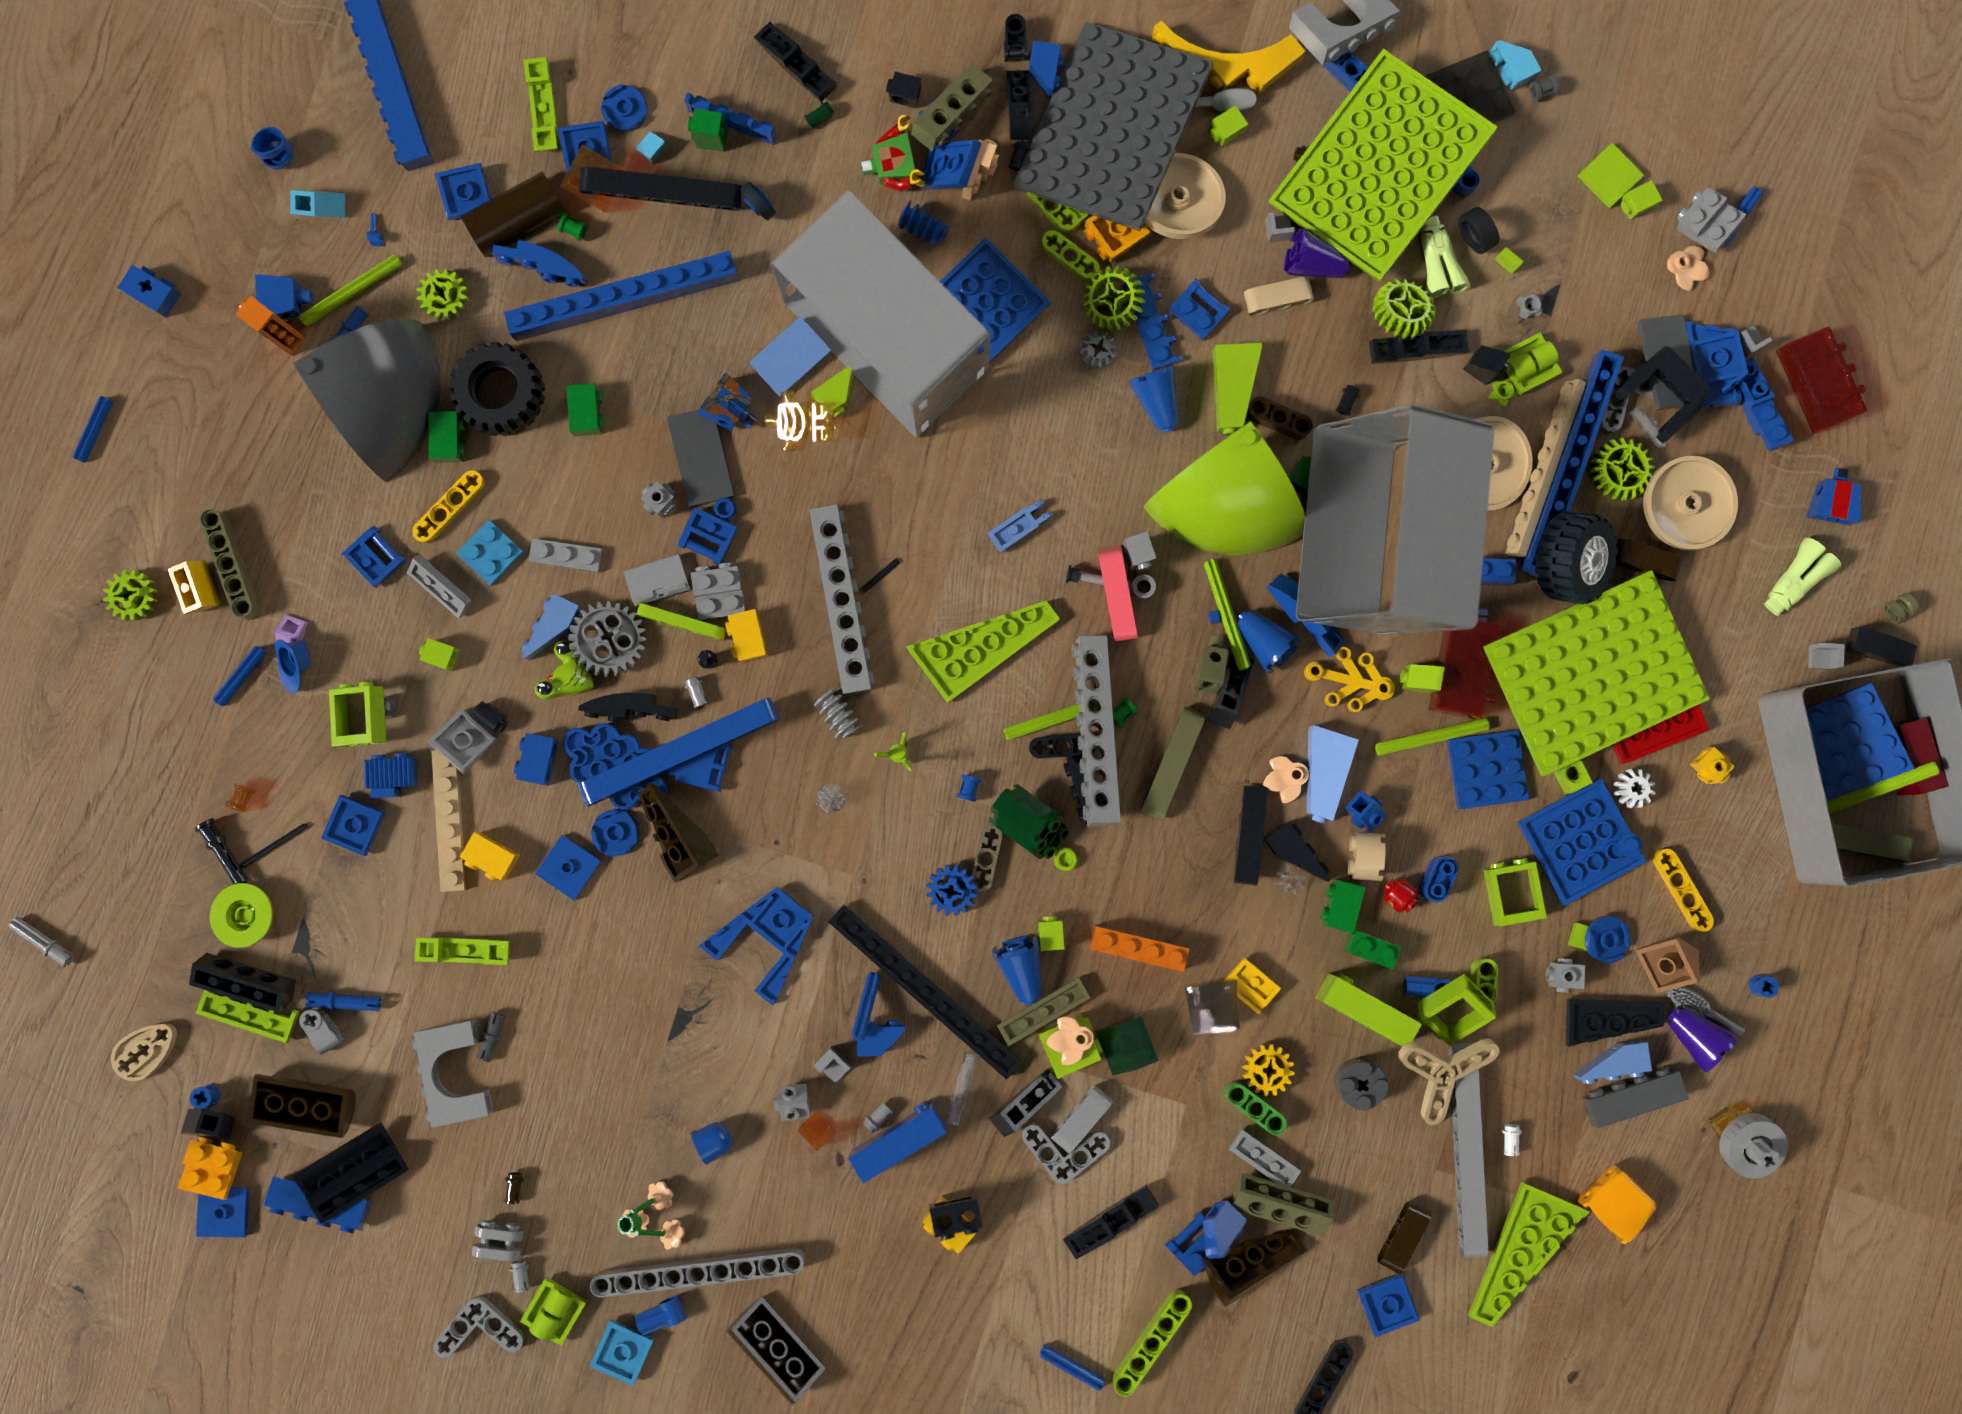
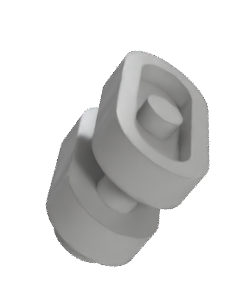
M482 1220L481 1224L476 1225L474 1236L481 1238V1243L473 1244L471 1255L478 1258L518 1261L520 1260L521 1249L514 1247L515 1242L523 1240L524 1230L519 1228L520 1225L516 1223H505V1226L496 1225V1222L492 1220ZM491 1239L505 1241V1245L490 1244Z

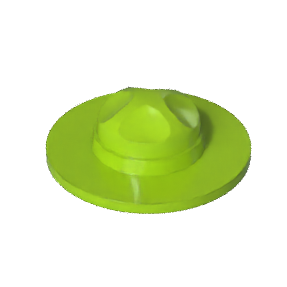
M247 883L234 884L222 890L213 901L210 910V924L216 937L224 944L236 948L249 947L261 941L270 930L273 921V907L267 894L259 887Z

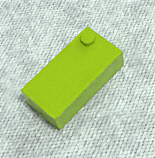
M1328 973L1315 997L1317 1000L1402 1047L1407 1043L1413 1042L1422 1025L1421 1023L1353 986L1354 980L1341 974L1340 977Z

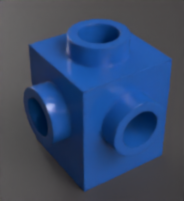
M1361 790L1345 807L1352 816L1350 821L1357 828L1362 829L1364 827L1370 832L1379 826L1387 816L1381 808L1383 806L1382 802L1374 796H1368Z

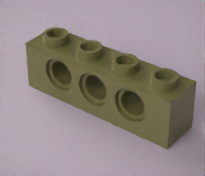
M971 63L914 121L911 135L931 151L938 145L940 147L943 146L948 140L949 134L952 131L956 132L961 127L963 119L966 116L971 117L976 111L978 104L981 101L985 102L992 93L990 88L993 80Z
M1241 1173L1233 1190L1232 1206L1237 1211L1324 1237L1333 1220L1334 1200Z

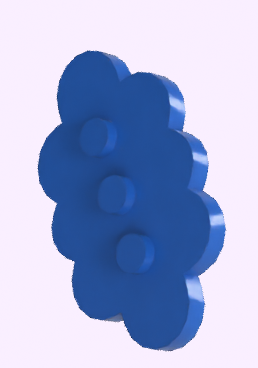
M601 723L595 726L591 732L583 728L571 729L565 734L563 739L565 752L573 758L570 764V774L577 783H581L651 750L641 748V744L636 737L621 735L614 725L608 723ZM658 775L610 797V800L616 808L629 810L641 801L638 793L648 785L654 783L665 795L668 793V786L665 780Z

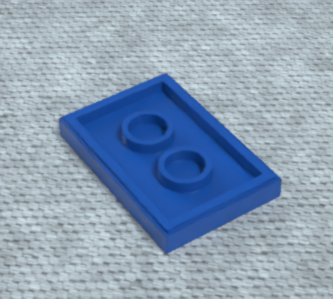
M977 140L946 142L943 146L940 147L938 145L933 151L930 150L922 171L925 175L920 177V180L925 181V185L918 187L922 190L967 187L981 143Z

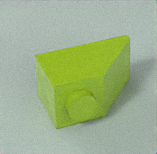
M850 366L811 392L812 398L828 420L832 417L834 419L840 417L848 406L853 378Z
M1416 664L1405 666V669H1402L1400 674V683H1403L1402 689L1426 694L1441 691L1444 667Z

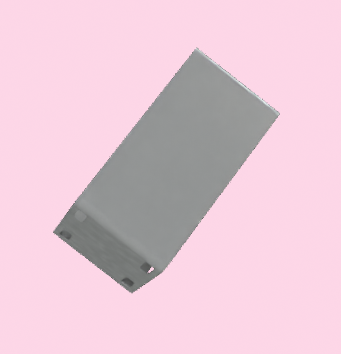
M849 190L771 262L782 299L786 306L798 318L801 316L832 350V353L846 367L850 366L853 375L916 438L989 370L991 333ZM792 283L795 286V290L788 296L786 287ZM984 343L983 350L977 354L978 348Z
M1412 404L1316 427L1312 440L1296 608L1297 619L1378 635L1474 628L1478 620L1494 430L1491 427L1496 425ZM1410 410V412H1406V413H1402V414H1393V413H1397V412H1402V411ZM1343 423L1352 424L1339 428H1330V426L1339 425ZM1408 438V441H1403V442H1398V443L1390 442V441H1395V440H1400V439ZM1407 444L1393 605L1389 612L1379 613L1393 454L1397 446ZM1380 615H1395V616L1378 617V616H1380ZM1443 627H1460V628L1439 629V628H1443Z
M1949 659L1766 693L1759 698L1758 704L1796 875L1801 883L1855 887L1962 865V709L1952 666L1948 661H1944ZM1897 671L1900 674L1910 720L1927 718L1948 783V787L1927 793L1939 845V854L1931 859L1843 876L1803 701V691L1811 686Z

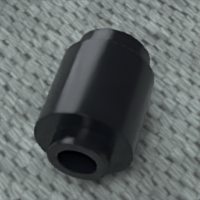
M481 701L471 714L475 718L474 721L492 735L497 732L499 734L502 733L508 725L506 721L508 716L491 703Z

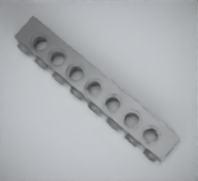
M837 504L809 509L843 695L872 691L871 685L875 684L873 670L868 671L867 662L871 661L869 648H864L863 639L867 638L864 624L860 625L858 616L862 615L860 601L856 602L854 593L858 592L856 579H851L850 570H854L852 556H847L846 547H850L848 533H843L842 524H846L844 511H839ZM828 526L837 528L836 534L832 537L824 534V530ZM832 549H839L841 551L840 557L836 560L828 557L829 551ZM838 571L845 573V579L840 583L834 582L832 579L833 574ZM841 594L849 596V602L844 606L837 604V598ZM851 617L854 620L853 626L848 629L841 627L843 618ZM849 640L858 642V647L853 652L845 649V644ZM853 663H860L862 665V671L857 675L849 672V667Z
M1079 636L1072 644V657L1076 658V666L1073 669V678L1075 681L1077 680L1078 689L1075 690L1076 704L1079 703L1076 722L1077 726L1081 729V736L1078 737V748L1082 750L1083 758L1080 759V772L1084 773L1081 793L1086 801V806L1083 807V819L1087 820V827L1116 826L1121 822L1107 636ZM1085 657L1092 658L1095 666H1089L1085 661ZM1087 680L1094 681L1096 689L1089 688ZM1094 703L1098 707V712H1092L1088 704ZM1090 726H1096L1100 731V735H1093L1090 731ZM1092 749L1100 751L1101 759L1093 757ZM1094 772L1102 775V783L1095 781L1093 777ZM1096 796H1101L1104 799V806L1097 805L1095 802Z

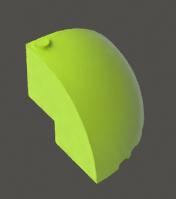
M1251 421L1179 473L1143 506L1148 514L1162 528L1175 535V538L1208 552L1231 556L1261 554L1286 546L1304 535L1306 517L1296 491L1274 453Z

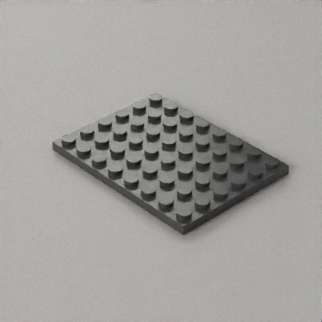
M1085 21L1060 77L1058 90H1055L1031 142V150L1027 151L1021 169H1019L1014 180V189L1025 193L1029 192L1045 200L1141 231L1213 68V61Z

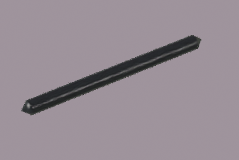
M303 823L241 862L240 867L245 868L305 830L308 824Z

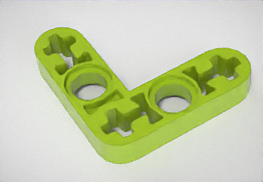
M1029 192L1026 193L1028 198L1063 233L1073 232L1091 216L1090 214L1058 204L1057 209L1053 211L1048 210L1045 207V203L1048 200L1042 199V201H1039L1040 197ZM1061 209H1064L1062 215L1066 219L1072 218L1071 226L1069 224L1063 225L1064 219L1059 214Z

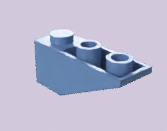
M553 593L552 597H548L543 606L545 611L541 619L538 618L532 628L534 633L530 640L527 639L525 641L521 657L531 660L569 633L570 625H575L574 617L579 618L580 611L583 608Z
M1635 1040L1616 1043L1574 1073V1078L1581 1080L1583 1084L1596 1083L1598 1078L1605 1077L1609 1081L1621 1079L1620 1075L1629 1074V1077H1642L1644 1072L1652 1071L1648 1042Z

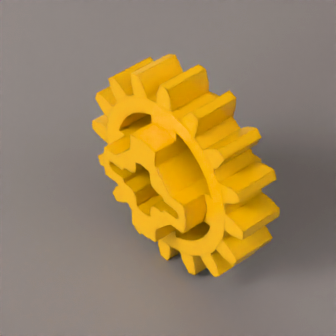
M1271 1043L1268 1044L1267 1049H1265L1263 1044H1259V1051L1251 1048L1253 1055L1251 1057L1245 1055L1248 1064H1242V1068L1246 1069L1247 1072L1242 1074L1243 1078L1250 1079L1246 1083L1247 1086L1255 1085V1093L1260 1092L1262 1089L1264 1096H1267L1269 1091L1276 1096L1278 1088L1284 1092L1285 1087L1283 1085L1285 1083H1292L1288 1076L1294 1075V1072L1289 1070V1067L1293 1066L1294 1063L1287 1061L1290 1056L1287 1052L1281 1054L1283 1048L1280 1046L1274 1050V1046ZM1264 1055L1261 1061L1255 1063L1260 1056ZM1275 1055L1281 1060L1283 1067L1275 1063ZM1269 1064L1273 1071H1269L1267 1075L1263 1068H1267ZM1253 1073L1261 1076V1084L1255 1080ZM1277 1077H1281L1278 1082H1276L1275 1084H1273V1081H1274Z

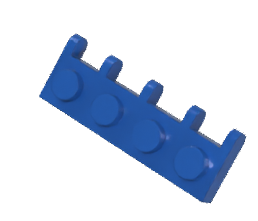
M690 93L686 94L684 101L688 112L693 113L694 109L721 112L727 127L774 145L777 135L775 127L766 121L757 122L754 118L742 112H739V114L734 113L733 110L722 104L716 106L702 96L697 95L693 97Z
M1154 273L1136 278L1135 280L1142 282L1139 289L1145 290V294L1139 296V298H1143L1145 303L1138 305L1143 309V312L1139 313L1136 311L1134 314L1138 318L1135 322L1152 371L1184 360L1182 355L1174 357L1169 344L1176 342L1177 339L1176 336L1169 338L1166 336L1162 322L1169 320L1168 314L1159 316L1155 301L1162 298L1161 293L1152 295L1148 284L1149 281L1155 279ZM1124 282L1123 287L1125 291H1130L1129 286Z

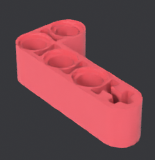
M1122 546L1098 549L1114 640L1119 642L1138 638Z

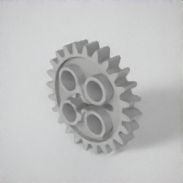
M607 601L606 607H602V604L598 602L597 609L588 605V613L583 610L580 611L582 619L574 617V623L577 626L570 625V631L575 633L568 635V640L573 641V643L569 644V649L576 650L572 657H580L578 665L581 666L586 663L587 672L594 668L596 676L600 670L604 671L605 677L608 676L609 671H612L617 676L618 669L626 673V665L634 668L635 663L633 659L640 661L641 656L638 652L642 653L645 651V647L640 645L646 643V638L641 637L645 634V629L639 628L642 625V620L634 621L636 613L628 615L629 607L620 610V603H617L614 608L611 607L610 601ZM615 620L619 625L610 628L606 625V622ZM599 621L601 623L607 638H612L611 645L619 656H614L608 640H603V631L596 624V622ZM593 630L598 635L595 638H588L585 633ZM620 640H626L630 645L622 648L617 643ZM600 650H605L609 656L599 658L596 653Z

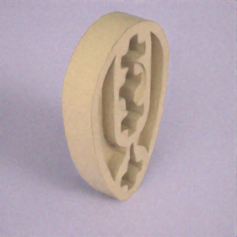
M170 1023L150 1025L138 1029L121 1039L115 1045L111 1054V1064L115 1073L128 1081H138L153 1075L162 1066L174 1047L177 1037L175 1026ZM167 1030V1038L158 1040L162 1035V1031ZM148 1045L150 1047L147 1050V1054L139 1056V1062L131 1063L127 1070L123 1069L125 1062L134 1058L133 1054L141 1052L144 1049L143 1046Z

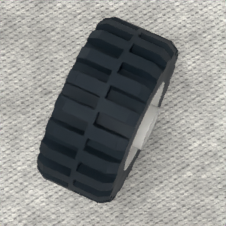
M1566 511L1555 516L1547 524L1548 528L1543 530L1541 534L1542 539L1538 542L1537 546L1538 553L1535 556V561H1537L1535 573L1538 575L1537 582L1541 587L1540 589L1550 599L1584 605L1595 601V597L1598 599L1602 596V592L1606 591L1609 586L1608 582L1612 580L1614 575L1613 569L1616 568L1617 561L1615 560L1616 555H1618V548H1616L1617 537L1614 535L1615 530L1605 517L1596 514Z

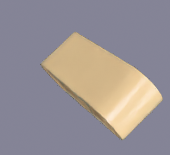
M1307 276L1258 286L1244 291L1249 316L1308 304L1314 300L1309 277Z

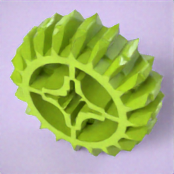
M1116 266L1114 271L1110 267H1106V274L1099 270L1097 272L1098 279L1093 276L1090 278L1094 282L1093 285H1085V288L1090 291L1083 294L1085 299H1089V301L1083 303L1085 308H1089L1086 315L1089 317L1093 316L1091 321L1094 324L1099 322V327L1102 329L1107 325V329L1112 331L1115 325L1118 330H1121L1122 322L1129 327L1131 325L1130 318L1135 321L1138 319L1134 315L1135 312H1143V309L1138 306L1145 303L1143 298H1139V296L1145 294V290L1139 289L1142 282L1140 280L1135 281L1137 275L1134 273L1129 275V270L1126 268L1121 272L1119 266ZM1115 281L1126 282L1130 291H1119ZM1106 285L1105 293L1098 296L1101 289ZM1113 294H1116L1118 296L1114 300L1115 303H1112L1110 301L1114 297ZM1130 301L1128 307L1122 312L1123 304ZM1098 306H1109L1113 316H1104Z
M1397 279L1392 281V283L1388 281L1379 289L1373 300L1372 312L1375 313L1374 320H1379V327L1384 326L1386 333L1391 331L1394 333V337L1399 334L1402 339H1405L1407 336L1413 339L1416 335L1420 336L1431 326L1436 315L1434 313L1436 306L1433 305L1434 298L1428 297L1429 291H1423L1422 285L1418 287L1414 284V281L1410 283L1406 279H1403L1401 282Z
M1619 438L1617 442L1615 439H1612L1608 444L1601 445V450H1597L1594 453L1596 458L1592 459L1590 463L1596 467L1591 468L1589 472L1596 474L1591 481H1598L1599 485H1597L1596 489L1600 490L1603 488V496L1611 493V500H1616L1619 497L1620 501H1625L1627 497L1632 500L1636 498V494L1641 495L1644 493L1643 488H1646L1649 484L1648 480L1653 476L1649 472L1655 470V466L1649 465L1653 457H1646L1645 454L1649 452V449L1642 451L1640 449L1642 443H1637L1634 446L1633 439H1629L1627 442H1625L1624 438ZM1612 453H1622L1618 461H1607ZM1627 478H1637L1631 487L1622 486Z

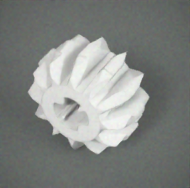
M1627 769L1626 775L1623 773L1618 775L1621 782H1614V786L1619 787V790L1613 794L1621 795L1618 802L1620 804L1626 802L1627 808H1633L1634 806L1642 808L1643 802L1646 804L1651 802L1648 795L1656 794L1655 791L1650 790V787L1656 783L1648 782L1650 774H1643L1642 769H1636L1635 771ZM1636 785V786H1637V790H1635L1634 792H1632V788H1631V787H1634V786Z

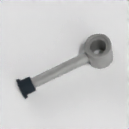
M1069 565L1066 583L1068 581L1075 583L1083 581L1104 585L1102 575L1080 572V569L1072 568ZM1139 575L1133 581L1128 580L1129 590H1131L1135 599L1147 601L1153 596L1156 583L1151 576ZM1141 582L1147 583L1150 591L1145 594L1140 593L1137 585Z

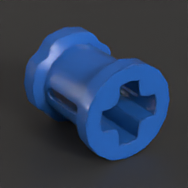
M962 774L961 778L963 780L960 792L956 794V797L976 802L977 798L975 795L978 783H981L982 779Z
M1755 975L1749 981V989L1756 996L1771 998L1777 995L1779 984L1775 978Z
M211 1084L196 1088L190 1094V1103L196 1109L211 1106L220 1099L218 1087Z

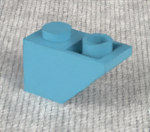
M1501 40L1497 41L1490 50L1491 60L1494 65L1498 66L1501 72V79L1505 85H1508L1510 91L1535 80L1542 71L1531 50Z
M303 189L290 190L291 214L345 217L346 193Z

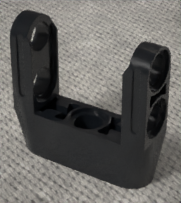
M1664 346L1644 362L1613 393L1621 400L1628 394L1633 393L1651 374L1654 373L1684 404L1659 429L1656 438L1662 444L1684 426L1713 394L1709 385L1668 346Z

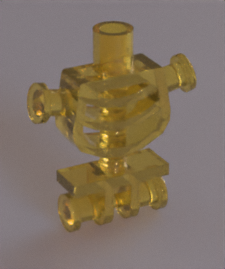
M794 390L780 392V395H783L784 404L777 406V414L767 413L765 416L766 427L778 428V438L785 439L784 446L781 447L782 451L795 452L793 448L794 441L806 439L811 426L812 442H835V439H833L835 426H831V419H835V415H833L835 403H812L811 417V413L805 403L793 402L792 393H794Z

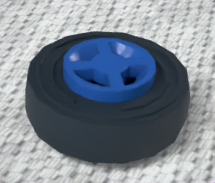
M748 181L741 187L740 190L745 196V202L758 216L761 215L768 221L776 214L775 209L772 207L773 203L758 186L755 187Z

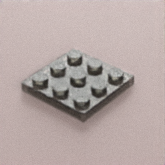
M1488 50L1425 75L1427 79L1491 123L1510 117L1516 112Z

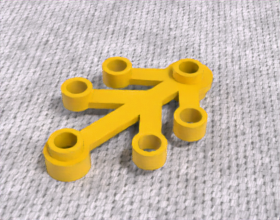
M1341 647L1335 656L1337 660L1342 662L1349 675L1324 669L1318 662L1309 663L1304 669V675L1309 681H1317L1323 678L1347 684L1340 690L1328 693L1325 696V703L1329 707L1338 705L1341 699L1360 688L1370 690L1360 698H1353L1348 701L1347 708L1353 713L1359 712L1365 704L1375 698L1379 700L1391 698L1395 691L1392 680L1387 677H1381L1373 664L1374 658L1370 653H1363L1358 658L1359 665L1365 667L1371 680L1363 679L1350 658L1351 652L1347 647ZM1341 650H1344L1347 653V657L1345 659L1341 658L1339 655V652ZM1363 656L1369 657V664L1362 662ZM1312 667L1318 668V675L1315 676L1311 673ZM1381 684H1384L1387 687V691L1385 693L1381 692L1379 689ZM1330 695L1336 698L1334 704H1331L1328 700ZM1353 701H1356L1359 704L1357 710H1354L1351 707V703Z

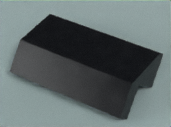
M380 1122L292 1176L306 1197L311 1210L319 1222L323 1224L402 1175L409 1168L385 1127Z

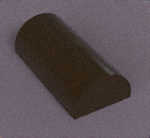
M541 171L462 214L461 218L477 247L486 258L492 255L494 245L507 247L562 217L566 211L544 172Z
M256 1074L253 1076L247 1123L343 1138L349 1130L353 1119L356 1102L355 1091Z
M762 1296L746 1308L726 1330L791 1405L801 1398L826 1369Z

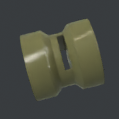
M1904 593L1896 601H1890L1883 606L1885 615L1894 624H1899L1907 616H1913L1920 611L1918 602L1909 593Z

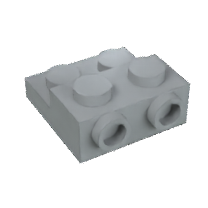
M1707 187L1704 192L1699 190L1695 194L1691 202L1693 205L1689 209L1685 207L1677 217L1679 221L1677 231L1717 253L1745 220L1746 214L1727 204L1728 198Z
M733 563L719 564V569L710 570V566H701L696 568V572L691 573L699 621L728 617L727 615L746 611L738 566H733Z

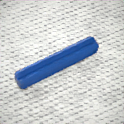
M1756 186L1752 187L1737 209L1745 213L1746 218L1763 195V191ZM1742 224L1737 228V230L1731 235V237L1726 241V243L1722 247H1726L1727 245H1729V243L1731 242L1739 228L1742 226Z
M104 396L98 398L72 455L74 459L84 463L87 462L112 407L113 401Z
M254 646L213 697L215 703L225 706L265 657L266 652L261 647Z
M868 973L852 1030L853 1039L861 1041L865 1038L881 979L878 973Z
M1047 1344L1040 1350L1039 1356L1097 1391L1103 1388L1105 1384L1104 1377Z

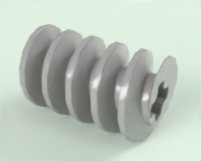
M835 687L823 694L815 702L814 706L815 708L823 707L819 714L820 716L828 715L824 722L826 724L833 723L829 730L831 732L838 731L834 736L837 740L847 738L863 726H854L858 719L857 717L849 718L853 711H844L848 703H839L843 695H834L833 693L837 689Z

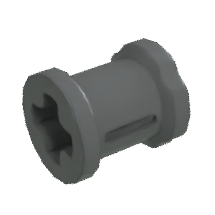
M1553 74L1549 75L1545 80L1539 82L1532 81L1529 84V93L1534 102H1538L1542 97L1548 95H1558L1560 92L1558 79Z

